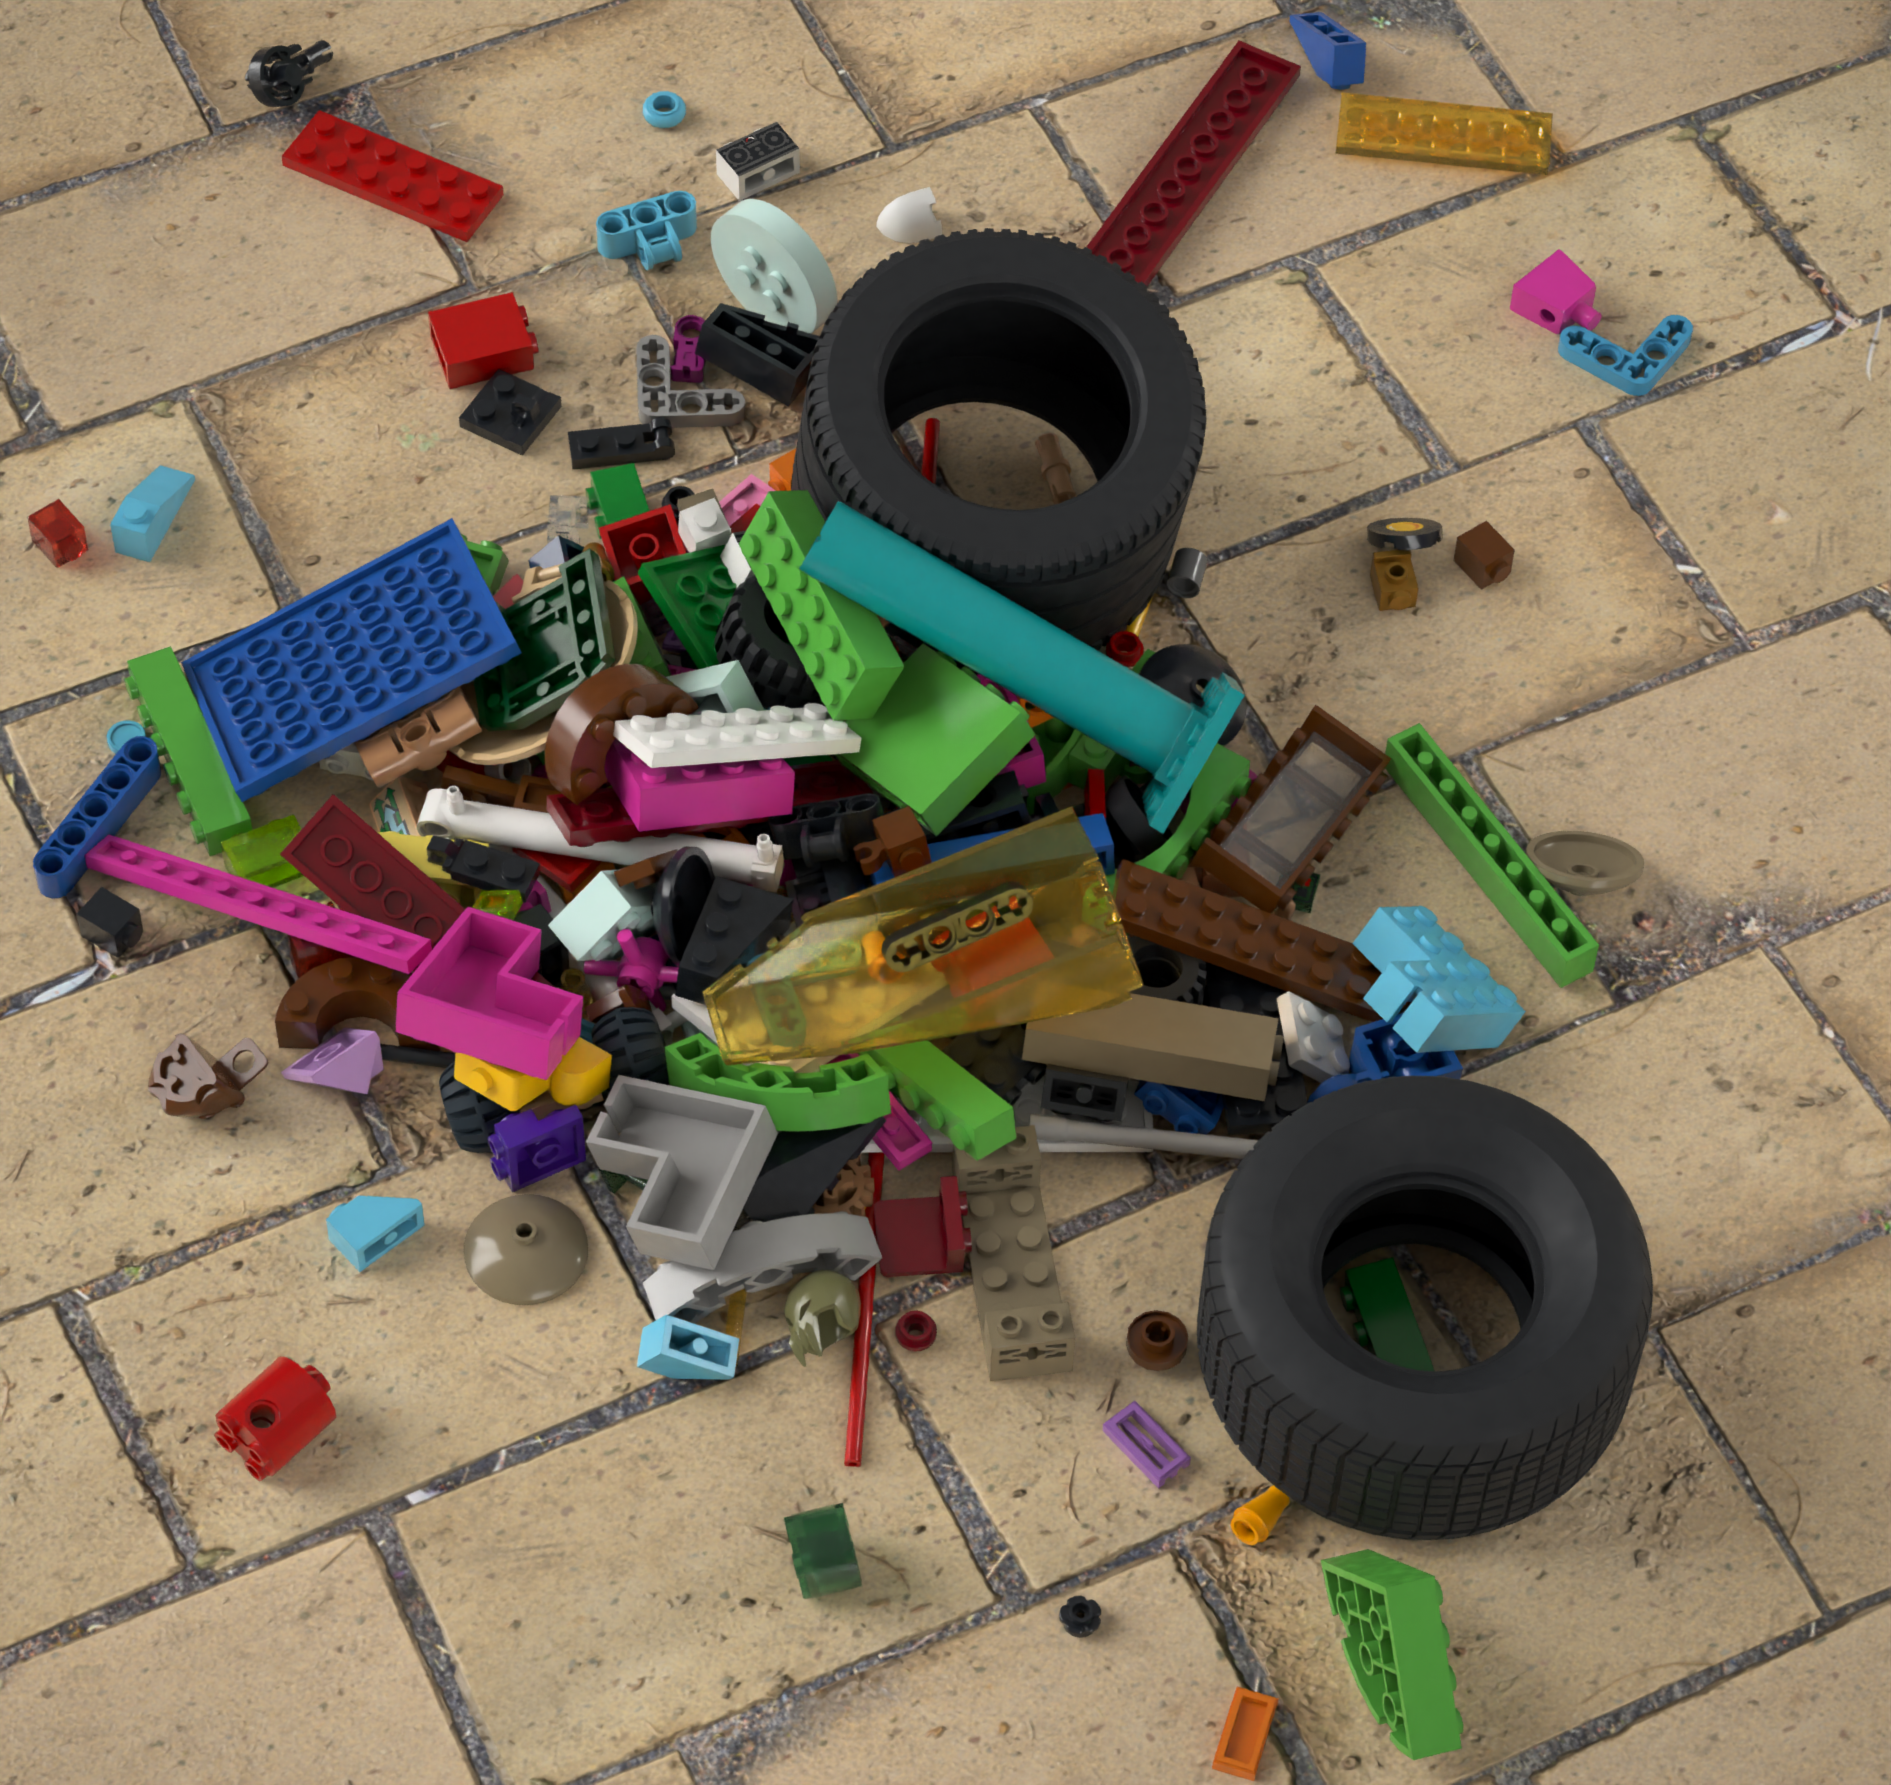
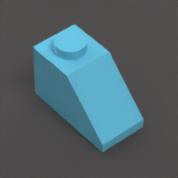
M358 1195L349 1203L337 1206L330 1216L326 1218L329 1241L359 1272L425 1226L422 1203L418 1199Z
M666 1314L642 1328L637 1367L672 1379L730 1380L734 1378L739 1338Z

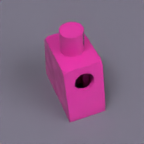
M1560 249L1513 285L1510 310L1555 334H1561L1562 330L1572 326L1574 323L1592 331L1602 317V314L1593 308L1596 292L1595 283Z

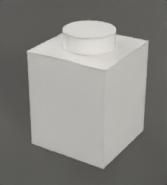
M715 498L680 511L678 533L689 553L724 545L729 541L731 528Z

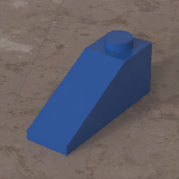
M1322 12L1290 15V24L1319 78L1327 82L1331 88L1339 90L1349 89L1351 84L1364 83L1366 42Z

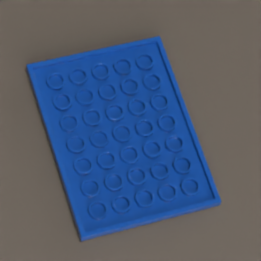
M453 518L192 656L181 662L234 790L241 802H244L253 796L262 794L279 782L296 776L302 770L322 759L333 756L337 751L352 743L367 738L371 733L404 718L407 714L423 705L438 700L442 695L453 689L470 683L481 674L498 665L507 663L511 658L522 652Z

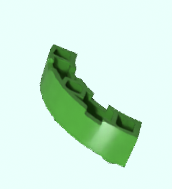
M702 1033L665 1047L670 1086L765 1105L777 1131L835 1129L856 1124H867L874 1119L891 1114L888 1075L868 1053L841 1062L819 1065L820 1072L795 1073L789 1066H776L758 1062L746 1066L735 1062L733 1054L716 1046Z

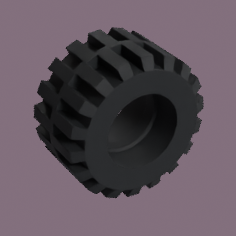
M1124 935L1119 939V946L1113 945L1109 958H1107L1104 989L1203 1005L1207 974L1206 962L1134 935L1133 937ZM1148 976H1157L1167 979L1172 984L1162 988H1153L1143 985L1138 980Z

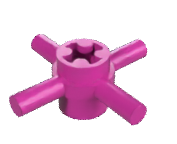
M623 929L617 934V940L625 954L620 962L608 960H587L584 962L585 974L618 977L616 981L618 988L627 984L646 993L651 1003L662 1012L666 1009V1003L659 988H661L664 982L677 983L678 967L666 966L669 957L665 953L662 944L657 940L647 937L635 939L632 931L629 929Z

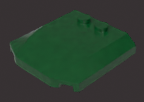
M590 548L558 566L562 577L507 609L497 603L522 653L511 658L507 663L498 665L474 679L479 722L488 731L526 728L560 709L577 687L591 676L609 668L616 661L599 555Z

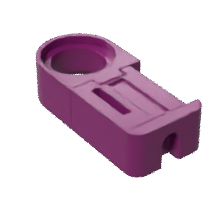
M687 315L680 318L675 324L673 338L675 356L674 364L670 365L671 380L674 382L701 383L704 379L706 360L695 354L699 336L687 338L682 335L688 329L701 331L705 320L699 316Z

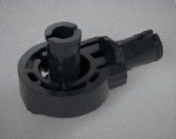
M320 40L299 52L302 50L299 44L264 47L258 50L251 59L249 70L245 75V81H249L247 86L252 90L256 99L265 106H290L300 99L305 86L313 81L312 76H304L314 73V68L333 59V51L322 55L323 52L331 49V46L325 40Z

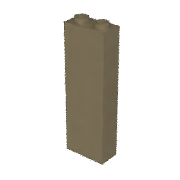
M1037 978L1026 1027L1022 1060L1265 1101L1267 1085L1276 1086L1280 1062L1272 1061V1059L1280 1060L1284 1036L1276 1035L1279 1018Z

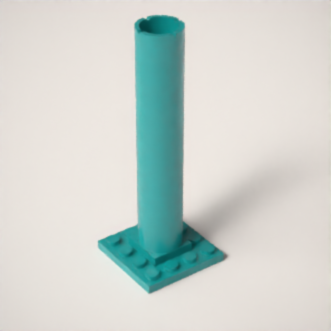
M838 501L821 529V536H817L799 569L1152 773L1154 778L1146 787L1141 799L1144 800L1143 803L1145 805L1143 807L1149 826L1164 833L1245 696L1238 682L1222 672L1218 680L1212 677L1201 695L1205 702L1202 708L1192 702L1189 704Z

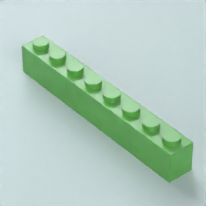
M1418 723L1388 738L1385 754L1391 760L1385 768L1558 986L1562 988L1593 972L1599 944L1423 726Z

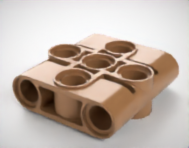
M461 686L442 695L438 700L423 705L407 714L404 718L394 721L371 733L367 738L354 743L376 786L380 788L415 768L422 771L435 768L445 759L447 750L483 730Z

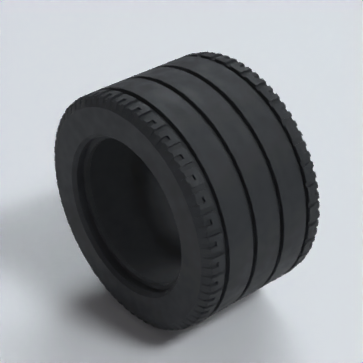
M985 228L984 232H978L977 229L968 230L967 234H961L960 231L951 232L948 237H945L944 234L939 235L933 241L924 239L919 241L916 247L913 244L905 247L903 253L899 251L892 253L888 260L883 259L880 261L875 269L870 268L867 270L863 278L860 277L853 287L843 294L821 331L813 351L793 464L791 490H808L825 522L838 501L844 503L1099 651L1102 646L1105 647L1114 634L1125 631L1127 625L1130 626L1136 617L1145 610L1161 584L1202 456L1207 420L1205 387H1202L1203 380L1201 372H1199L1197 358H1193V349L1190 344H1187L1184 330H1179V323L1174 317H1169V309L1166 305H1160L1159 298L1154 293L1149 294L1147 292L1148 287L1142 281L1136 282L1134 275L1129 272H1122L1120 265L1116 262L1113 264L1107 262V258L1100 254L1098 256L1093 255L1092 250L1085 246L1081 249L1076 247V243L1068 241L1066 244L1060 242V238L1055 236L1045 238L1044 234L1036 232L1034 236L1020 229L1018 233L1011 232L1010 229H1001V232H994L993 228ZM979 402L1008 406L1034 415L1065 434L1085 456L1098 482L1076 497L1048 507L1011 510L983 506L954 496L925 478L902 453L892 433L917 415L949 404ZM892 623L885 628L896 651L901 652L902 659L905 661L923 643L935 652L938 651Z

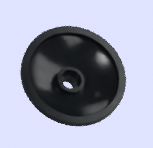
M1177 644L1165 647L1153 654L1139 672V675L1187 703L1190 704L1192 702L1201 708L1205 702L1201 698L1202 692L1197 689L1196 684L1205 689L1210 679L1214 677L1218 680L1222 672L1235 679L1244 692L1238 675L1223 658L1206 648L1196 645ZM1246 696L1242 699L1217 742L1219 745L1225 747L1242 728L1246 716Z
M683 847L670 858L657 882L655 893L651 900V913L657 935L665 953L678 967L715 880L709 858L699 847Z

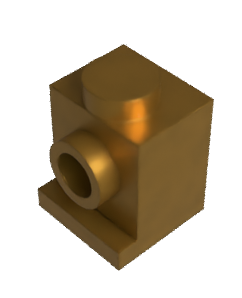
M1411 550L1373 552L1370 579L1379 611L1403 610L1416 607L1419 588L1411 561Z

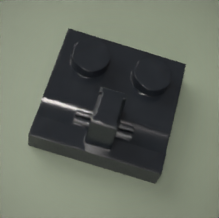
M498 369L460 415L459 424L461 428L523 456L562 407L561 397Z

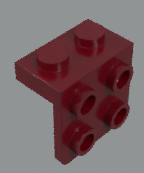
M957 1176L940 1177L939 1196L880 1200L875 1203L876 1239L882 1255V1259L879 1261L880 1273L884 1277L963 1272L965 1253L972 1252L970 1228H963L961 1216H967L968 1205L966 1191L958 1190Z

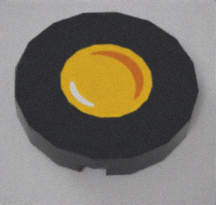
M1390 518L1378 520L1367 526V540L1371 545L1378 548L1385 547V542L1394 544V548H1398V550H1416L1432 547L1436 542H1440L1443 539L1442 525L1429 519Z

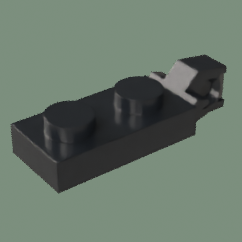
M432 836L427 846L428 862L442 866V870L451 875V880L526 903L540 874V863L468 840L455 839L453 842L451 839Z

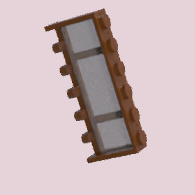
M1315 705L1301 728H1297L1283 750H1279L1275 754L1265 772L1257 776L1246 795L1241 796L1236 802L1228 817L1222 819L1211 837H1207L1188 867H1202L1260 910L1272 914L1278 907L1284 911L1297 893L1293 889L1294 885L1298 884L1303 887L1316 869L1311 865L1313 861L1316 860L1321 864L1334 846L1330 842L1332 837L1339 841L1352 824L1348 817L1351 814L1358 817L1369 803L1370 798L1366 796L1367 793L1370 791L1376 795L1389 777L1383 771L1391 758Z

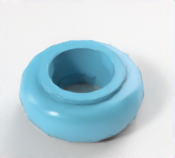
M669 91L653 93L643 104V116L654 127H674L681 123L686 115V104L683 99L676 93ZM660 108H670V109H672L671 111H668V112H660V111H657V109H660Z

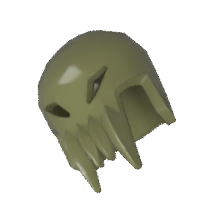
M818 1270L804 1276L790 1290L785 1303L784 1313L791 1334L788 1343L803 1367H806L804 1354L808 1352L822 1356L825 1348L852 1335L858 1328L861 1313L859 1291L848 1277L833 1270Z

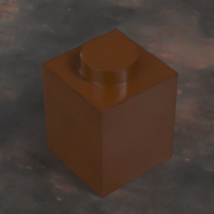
M1485 521L1457 537L1453 561L1482 590L1493 583L1502 582L1509 576L1512 570L1515 550L1488 521Z

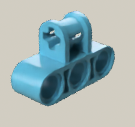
M674 191L602 213L596 221L598 252L610 259L622 258L637 253L643 267L647 271L653 269L655 264L672 259L675 262L681 261L682 250L679 240L692 236L697 229L695 197L686 191Z

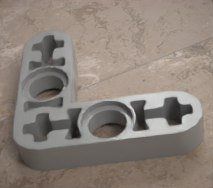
M649 335L643 337L637 343L638 416L642 424L650 423L655 418L664 417L670 420L672 428L733 426L744 419L745 399L739 391L734 389L671 390L670 350L665 338L658 335ZM650 351H657V363H650ZM649 377H659L663 380V383L658 386H649L644 381ZM658 399V412H651V400ZM687 404H697L701 407V410L696 413H687L682 408ZM708 405H713V411H708ZM725 405H732V409L725 410Z

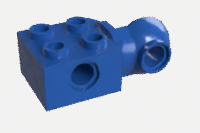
M1401 1013L1391 1023H1387L1382 1019L1356 1027L1349 1055V1070L1351 1074L1336 1075L1323 1081L1310 1095L1307 1103L1314 1102L1315 1099L1338 1089L1382 1078L1439 1076L1460 1079L1463 1067L1454 1051L1416 1053L1393 1029L1394 1025L1403 1015Z

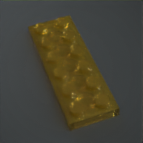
M1342 92L1335 154L1548 175L1553 113Z

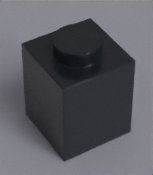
M103 887L77 913L81 936L118 959L128 948L134 947L139 942L143 933L139 908Z

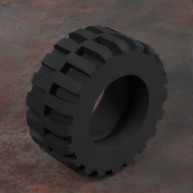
M755 574L747 578L734 591L716 630L714 648L719 664L739 660L761 705L765 709L772 706L804 708L809 703L825 706L794 647L786 644L774 634L787 635L762 587L759 585Z

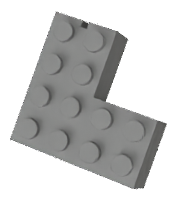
M618 1075L604 1104L608 1113L600 1112L586 1143L599 1169L648 1180L626 1228L640 1254L714 1270L778 1135L765 1105Z

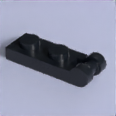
M659 417L647 424L568 432L572 470L670 459L675 455L674 441L670 438L672 435L671 422L667 418ZM654 441L653 443L644 444V442Z

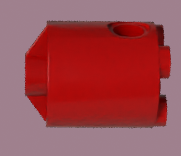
M280 1356L218 1411L215 1417L219 1430L214 1436L226 1451L232 1453L235 1450L245 1460L244 1465L247 1471L255 1479L262 1481L267 1476L272 1477L335 1420V1408L326 1394L331 1389L330 1384L324 1375L312 1365L302 1368L291 1359Z

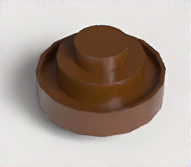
M1154 1310L1144 1312L1133 1320L1128 1328L1126 1346L1129 1356L1136 1364L1147 1370L1163 1371L1173 1368L1182 1361L1186 1355L1189 1336L1186 1326L1178 1317L1169 1312Z

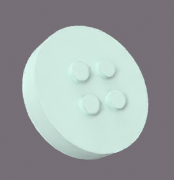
M745 199L716 220L711 231L713 256L725 283L746 310L765 315V321L787 327L788 322L799 325L798 330L811 334L826 322L837 305L835 282L822 253L797 222L779 208L758 199Z

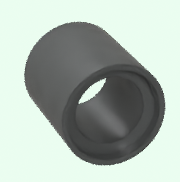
M1181 548L1177 550L1166 583L1167 589L1173 595L1180 598L1196 597L1199 594L1207 567V557L1201 551L1194 548Z

